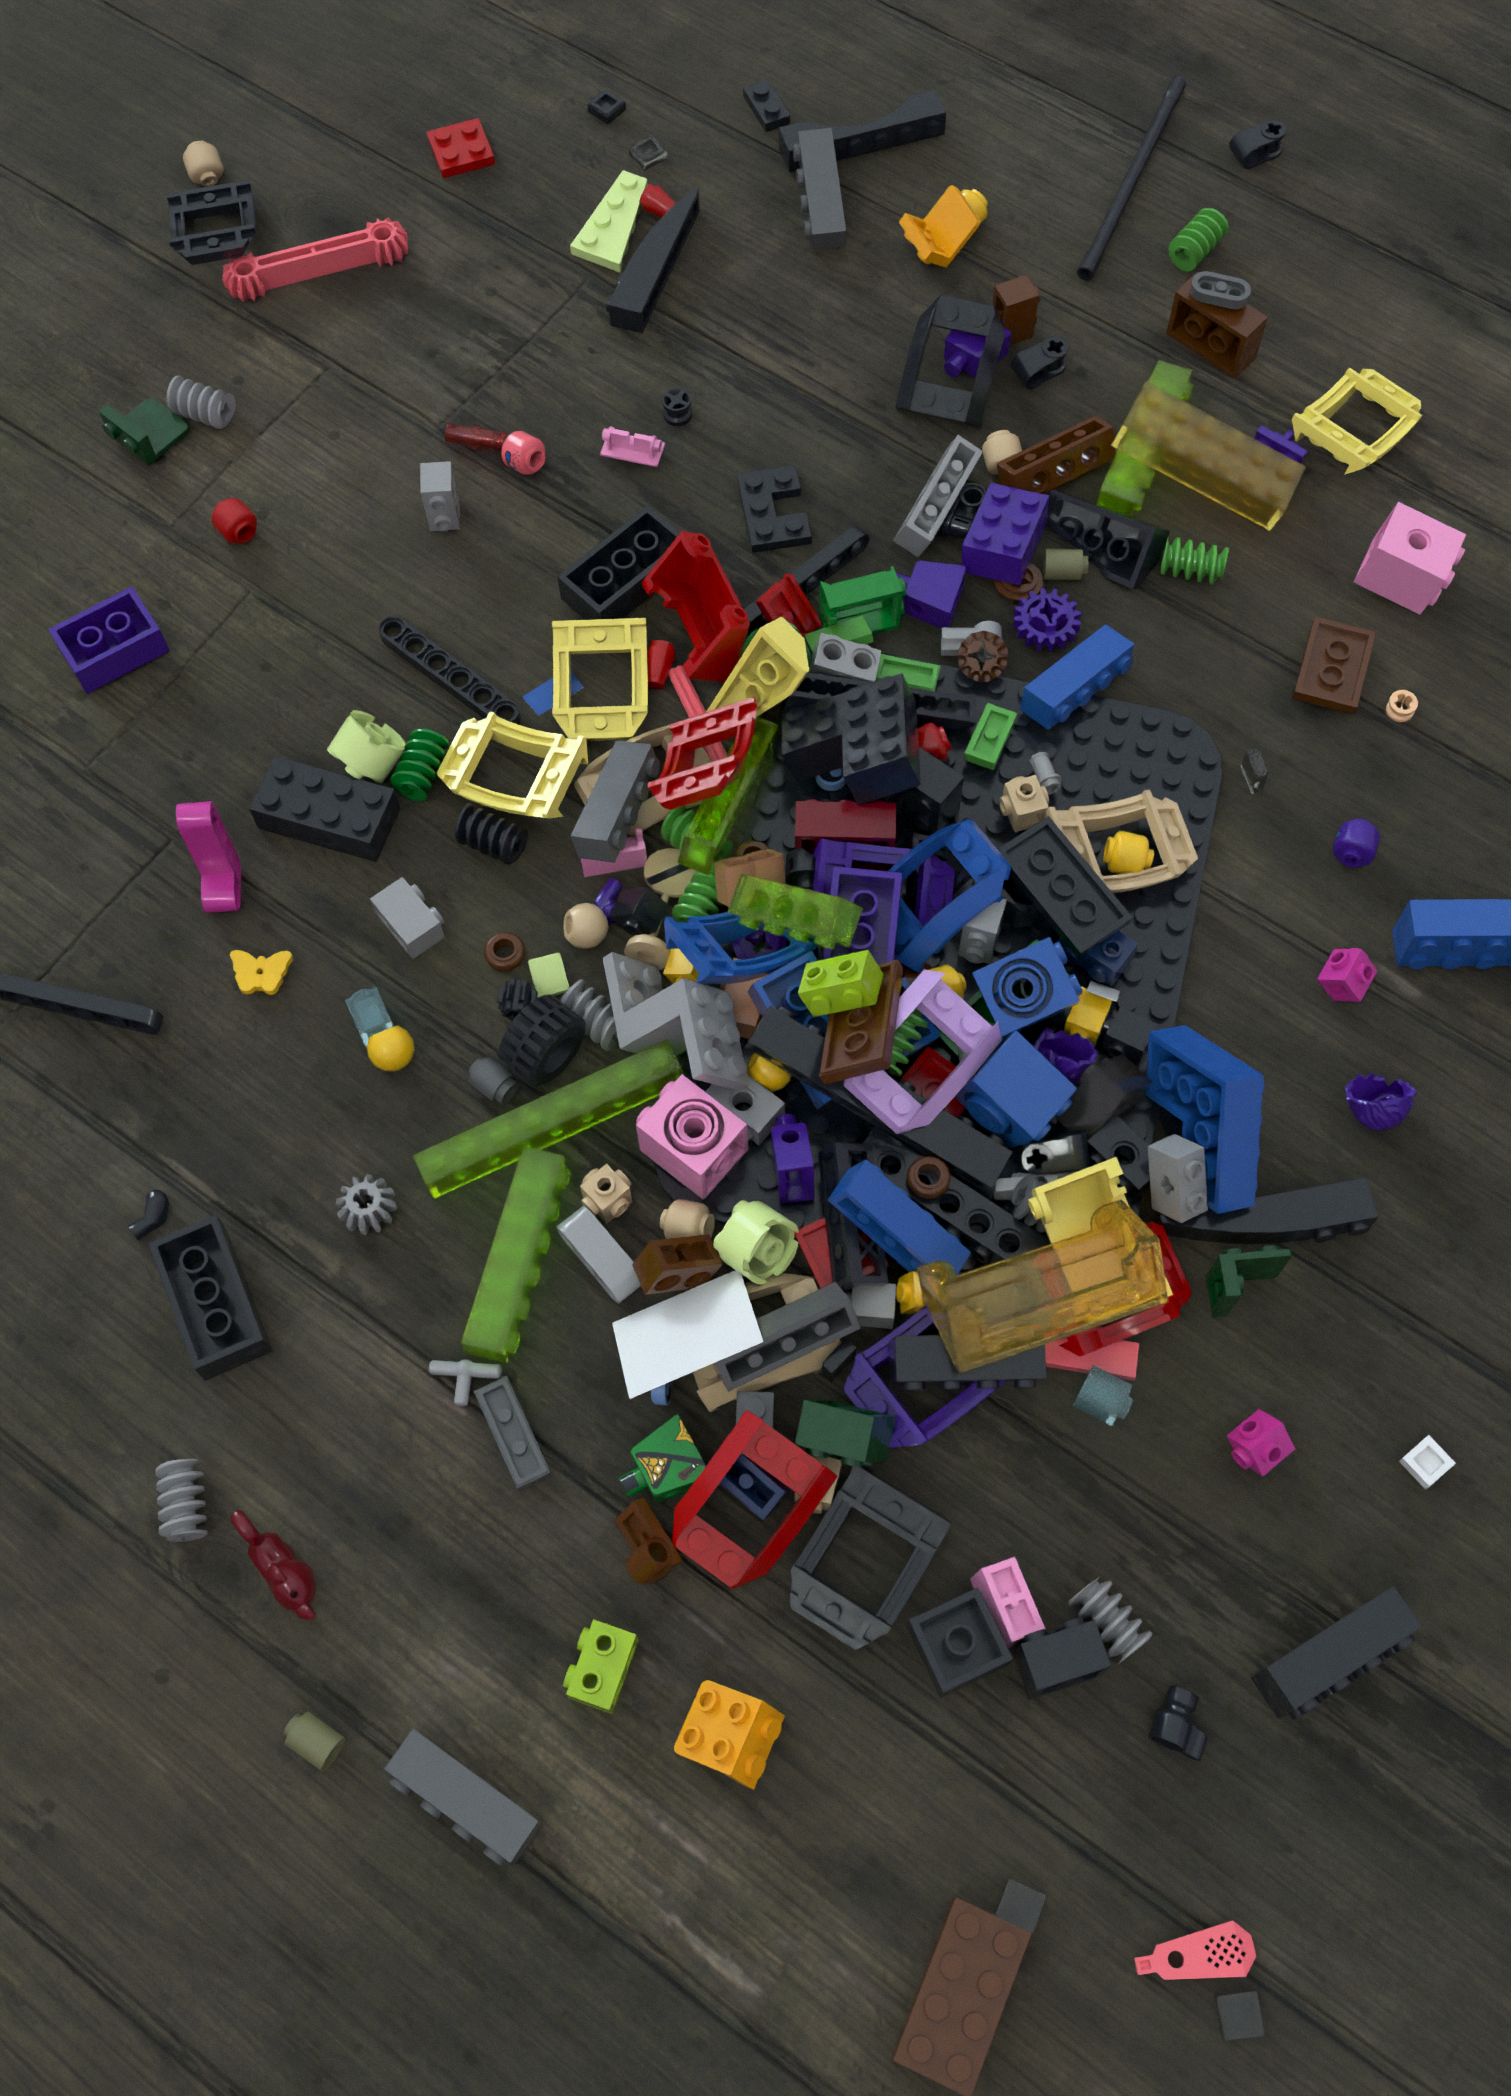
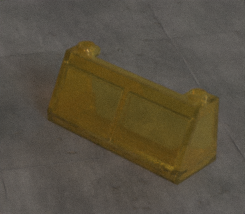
M1120 1199L1099 1207L1093 1213L1090 1220L1091 1231L956 1275L950 1263L942 1260L919 1266L917 1271L923 1299L955 1367L959 1373H963L1167 1303L1168 1295L1160 1239Z

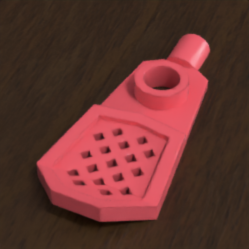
M1232 1920L1155 1946L1152 1955L1134 1958L1138 1975L1156 1972L1163 1980L1246 1977L1256 1958L1251 1934ZM1172 1951H1177L1182 1956V1964L1179 1968L1171 1967L1168 1962V1956Z

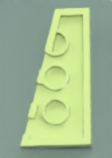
M623 170L570 245L571 254L621 273L623 258L629 248V239L631 233H634L636 218L642 208L639 200L644 189L648 186L647 179Z

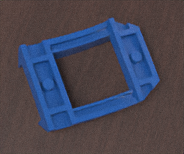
M968 819L941 828L910 850L888 871L902 873L903 882L926 859L944 846H947L977 882V884L944 907L925 926L920 923L900 898L895 950L899 955L896 959L917 973H921L924 969L923 964L933 953L937 954L969 921L993 903H1000L1004 898L1001 895L1004 880L1009 878L1011 865L973 820Z
M760 893L757 900L729 912L709 916L689 917L688 922H676L672 917H665L664 921L666 949H680L699 973L696 982L704 985L740 983L766 976L821 946L826 938V933L797 901L783 897L781 901H773L766 893ZM772 922L791 943L790 946L777 952L745 960H732L720 946L750 935Z

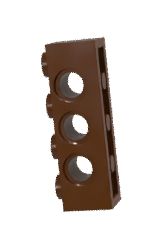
M1095 415L998 462L999 485L1044 494L1070 480L1077 479L1088 471L1101 467L1103 464L1115 459L1114 427Z

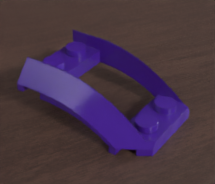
M820 839L812 856L816 857L810 917L826 933L834 867L851 868L852 862L894 866L912 849ZM934 854L917 867L919 868L914 915L923 926L952 902L955 870L945 861L942 862Z
M952 1286L944 1289V1292L934 1301L926 1304L886 1337L855 1356L856 1359L851 1374L848 1375L843 1390L856 1407L896 1416L890 1448L923 1445L959 1420L998 1389H977V1382H974L956 1398L918 1424L877 1371L889 1362L888 1341L895 1336H925L935 1327L943 1335L990 1334L968 1307L967 1301ZM999 1382V1387L1002 1386L1005 1382Z

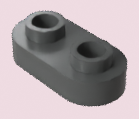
M1203 271L1193 277L1190 294L1199 302L1229 309H1240L1247 305L1251 294V287L1243 279Z

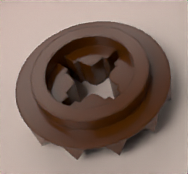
M1030 563L1023 578V584L1020 587L1015 588L1014 584L994 580V588L999 591L1001 598H1009L1011 603L1016 600L1019 601L1021 597L1028 599L1030 591L1038 595L1043 587V575L1034 564Z
M980 631L971 633L961 642L957 654L959 667L971 680L977 682L991 681L997 678L1006 668L1008 662L1006 644L997 634L992 632ZM982 643H984L987 653L996 655V658L985 660L983 670H981L979 660L969 657L974 655V653L980 652Z

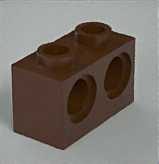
M708 1234L651 1240L632 1266L645 1295L695 1288L709 1282L723 1263Z

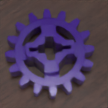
M1041 588L1039 595L1030 591L1028 599L1021 597L1019 606H1016L1014 610L1013 629H1018L1017 638L1026 637L1025 646L1027 647L1032 643L1037 644V651H1040L1043 646H1047L1049 652H1053L1054 645L1064 649L1066 641L1073 642L1075 634L1079 633L1081 611L1076 610L1077 602L1072 601L1068 603L1069 595L1067 593L1061 597L1057 596V589H1053L1051 594H1047L1046 590Z

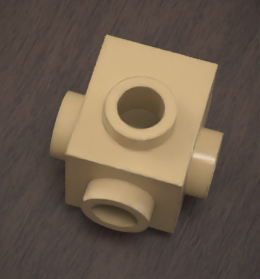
M1036 775L1026 778L1023 776L1013 778L1004 785L1003 796L999 798L1000 809L1004 816L1008 815L1014 832L1031 828L1045 819L1046 810L1049 807L1048 792L1045 786H1040Z
M605 1164L601 1169L596 1168L590 1171L584 1177L583 1184L580 1185L583 1196L581 1200L582 1205L586 1206L594 1216L598 1215L605 1224L614 1217L622 1215L632 1203L629 1188L632 1185L630 1180L621 1170L618 1169L614 1172L608 1164Z

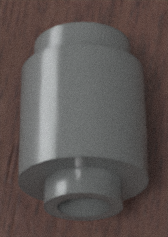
M491 1057L479 1058L469 1068V1084L493 1103L499 1102L502 1105H506L519 1090L520 1084L515 1081V1075Z

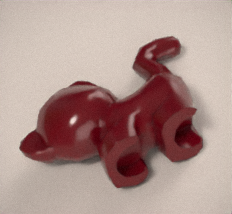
M234 1511L231 1515V1522L240 1536L249 1543L247 1554L270 1585L269 1588L274 1598L285 1609L294 1611L300 1619H315L316 1613L311 1604L315 1598L316 1582L311 1567L302 1561L296 1560L292 1548L282 1541L276 1533H260L243 1511Z

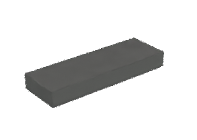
M505 1376L475 1390V1396L517 1490L520 1491L551 1476L549 1467L508 1377Z

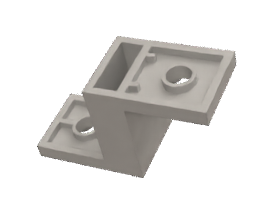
M614 952L603 957L620 1049L663 1061H668L687 1050L693 1079L737 1091L749 1086L746 1072L747 1065L742 1054L740 1033L736 1026L733 1001L729 992L685 978L663 989L658 966Z

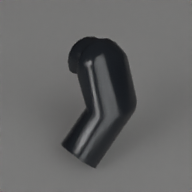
M150 1191L146 1196L144 1216L128 1225L137 1240L166 1222L169 1199L162 1191Z

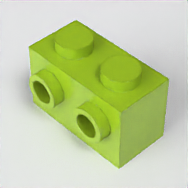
M869 950L806 963L798 995L813 1017L875 1005L883 972Z
M593 1619L590 1629L584 1627L580 1635L577 1649L582 1652L577 1665L571 1664L566 1673L563 1687L568 1688L567 1697L570 1700L613 1714L639 1641L637 1635Z

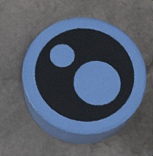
M843 767L815 776L817 784L827 791L839 790L846 784L843 777Z
M672 1381L651 1390V1399L654 1405H669L672 1394Z

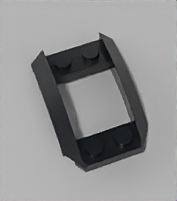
M249 180L166 194L171 228L169 243L171 248L191 265L243 256L256 233V216ZM240 211L241 226L189 235L187 220Z
M940 295L919 317L895 408L981 427L999 354L1005 340V333L997 308L992 305ZM932 326L986 338L972 392L918 381Z
M853 1466L842 1488L837 1493L810 1541L789 1572H791L790 1608L856 1650L888 1634L939 1548L952 1522L940 1511L932 1510L874 1474L875 1471L866 1467ZM853 1508L916 1546L877 1614L814 1575V1572L839 1534Z

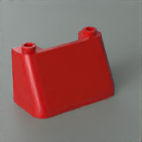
M681 531L641 583L647 594L652 595L655 591L665 599L663 602L665 608L677 610L695 646L688 655L689 659L683 665L688 678L726 682L742 655L750 625L748 614L742 608L711 547L709 539L701 533L695 534Z

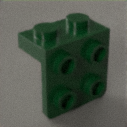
M154 398L146 399L125 417L108 404L99 410L104 423L102 428L105 433L148 466L189 432L186 422Z

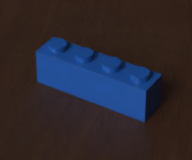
M1105 624L1024 687L1020 710L1048 730L1058 722H1064L1078 706L1087 704L1092 695L1098 690L1106 689L1113 678L1128 671L1133 663V658L1131 657L1135 644Z
M867 1160L848 1169L828 1199L833 1206L907 1271H919L920 1282L932 1293L953 1284L971 1253L955 1235L947 1232L935 1221V1218L929 1212L921 1209L909 1198V1195L903 1189L897 1187L885 1177L880 1168Z

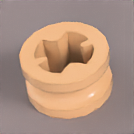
M1398 690L1392 693L1385 710L1388 717L1396 722H1407L1410 720L1418 707L1417 697L1407 690ZM1398 702L1401 703V708L1396 706ZM1403 704L1407 706L1406 710H1403Z

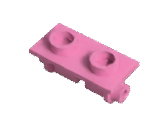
M610 426L609 429H603L602 440L605 442L600 456L657 467L665 447V442L657 439L655 435L647 436L635 433L634 436H631L628 431L614 429V427Z

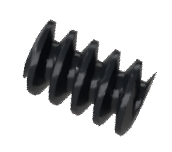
M468 803L463 807L457 819L455 838L461 845L467 844L470 849H478L480 853L484 855L489 854L493 859H501L504 864H512L525 849L528 830L525 828L518 834L519 826L516 823H512L506 829L507 820L505 818H501L496 823L495 814L490 813L485 818L484 809L479 808L474 813L473 804Z

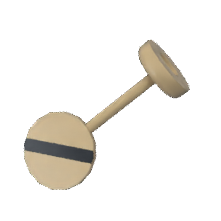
M666 848L658 850L650 855L645 862L644 878L647 885L654 892L660 894L663 901L668 903L669 897L678 898L684 894L685 887L691 883L690 880L693 874L697 873L699 864H694L690 861L689 856H684L680 853V849ZM661 923L656 933L635 935L630 938L624 949L625 956L658 966L659 970L665 968L670 949H666V943L657 938Z

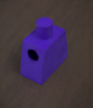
M1003 328L1005 340L1002 344L998 362L1009 353L1012 332ZM951 330L946 338L944 359L946 361L944 369L946 373L951 377H957L964 371L976 377L986 338Z
M918 561L915 564L911 577L897 574L898 578H903L906 587V596H904L905 613L940 629L942 627L949 628L964 587L966 566Z
M792 1114L780 1115L775 1120L776 1126L771 1128L772 1154L780 1204L814 1200V1165L806 1124L797 1123L796 1117Z

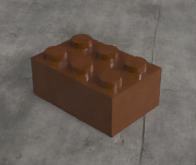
M1196 272L1175 292L1166 334L1235 379L1256 359L1268 317L1249 304L1240 309H1229L1195 300L1190 294V287L1193 277L1199 273Z

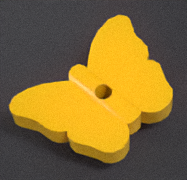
M234 950L230 953V958L233 961V970L236 973L235 979L240 991L245 995L252 994L256 990L264 991L268 995L276 994L283 983V977L287 974L288 967L293 961V956L289 951H280L267 959L264 956H259L256 959L249 953L241 950Z

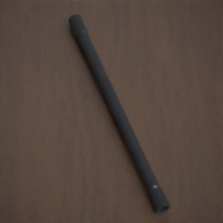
M1174 76L1171 79L1158 111L1105 219L1077 270V274L1082 280L1089 281L1093 278L1105 248L1175 105L1180 100L1186 87L1185 79L1180 76Z

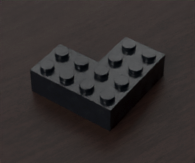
M903 673L884 677L877 682L862 687H854L842 694L825 697L818 702L803 707H796L782 714V756L796 782L843 767V777L858 805L921 785L916 701Z

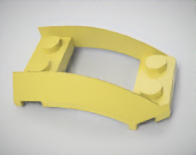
M1349 368L1345 375L1327 393L1306 407L1302 414H1294L1292 424L1295 441L1297 442L1307 436L1314 445L1325 448L1333 454L1335 459L1349 464L1345 474H1349L1366 468L1384 456L1416 425L1422 417L1419 413L1421 400L1373 369H1362L1359 374ZM1356 390L1362 392V396L1367 400L1375 401L1383 406L1388 414L1400 417L1399 421L1370 446L1329 420Z
M646 618L552 621V715L570 739H577L578 736H584L587 741L629 740L633 738L648 713ZM631 652L632 706L571 708V654Z
M489 712L483 720L477 721L475 718L462 722L436 774L453 793L481 805L518 815L548 819L563 817L558 808L579 764L588 765L587 740L584 736L570 739L565 738L563 734L527 728L502 719L495 712ZM490 739L507 747L545 759L526 798L494 792L469 782Z

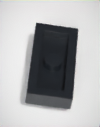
M768 79L743 88V97L765 132L790 124V114Z

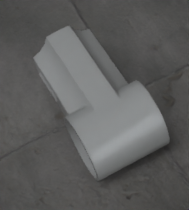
M983 621L975 625L974 628L942 627L941 656H957L961 642L971 633L988 631L997 634L1002 639L1001 625L995 621ZM982 643L979 653L970 655L975 656L980 662L996 658V655L986 652L984 643Z

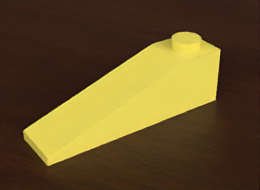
M783 617L760 627L706 712L755 697L757 700L756 717L792 695L809 672L805 639Z

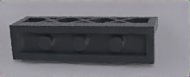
M834 1143L818 1153L832 1283L836 1282L843 1291L850 1290L858 1285L884 1286L888 1284L885 1250L871 1238L866 1243L858 1235L857 1226L828 1201L847 1170L852 1167L849 1161V1154H861L862 1161L867 1160L874 1165L872 1145ZM865 1255L874 1263L876 1276H863L861 1260Z

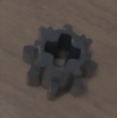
M511 979L505 982L504 988L499 987L496 1003H499L498 1009H501V1015L513 1021L528 1004L538 999V991H535V985L524 979Z

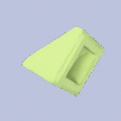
M560 953L528 961L536 991H538L537 997L547 996L548 994L555 996L565 993L569 989Z

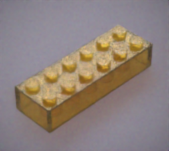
M1145 381L1111 446L1271 531L1286 511L1305 470V466L1148 381Z

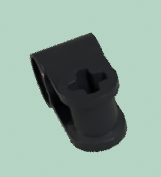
M1268 120L1250 129L1241 130L1233 136L1229 143V148L1245 169L1253 168L1258 164L1276 159L1281 155V140L1286 134V126L1279 120Z
M1059 336L1048 337L1031 348L1019 352L1011 361V368L1028 389L1037 388L1045 381L1064 372L1066 368L1064 357L1068 353V343Z
M970 483L962 487L953 508L949 511L945 520L943 536L948 537L952 535L962 539L966 538L986 494L983 486Z
M1086 1131L1066 1132L1041 1138L1037 1142L1033 1139L1023 1149L1021 1155L1023 1167L1029 1173L1036 1175L1059 1171H1078L1091 1167ZM1033 1149H1039L1040 1154H1047L1043 1158L1042 1164H1036V1160L1033 1158L1029 1159L1033 1154Z

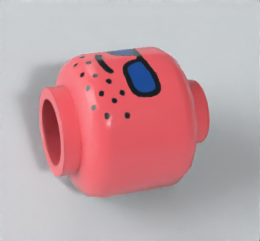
M515 431L510 434L502 446L501 455L505 465L523 475H532L543 466L546 458L545 446L542 441L524 431Z

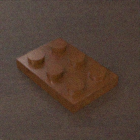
M1314 617L1292 699L1355 714L1376 632Z

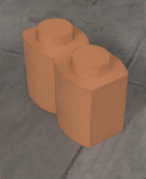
M773 849L755 851L744 856L731 857L714 863L717 901L728 906L729 909L735 910L757 900L760 893H766L773 901L777 899V896L786 893L784 857L782 853Z

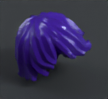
M1045 1028L1032 1043V1046L1072 1084L1080 1081L1086 1075L1090 1066L1096 1063L1095 1059L1098 1051L1093 1048L1094 1044L1092 1042L1089 1043L1088 1038L1081 1037L1079 1033L1070 1035L1065 1034L1063 1030L1053 1033V1030Z
M1370 1073L1364 1078L1362 1074H1357L1356 1079H1352L1344 1089L1346 1101L1350 1104L1348 1108L1353 1112L1358 1122L1369 1129L1381 1131L1396 1127L1397 1124L1407 1117L1411 1107L1415 1105L1412 1097H1416L1417 1091L1409 1085V1082H1402L1401 1079H1396L1388 1086L1385 1078L1381 1077V1075L1374 1077V1073Z

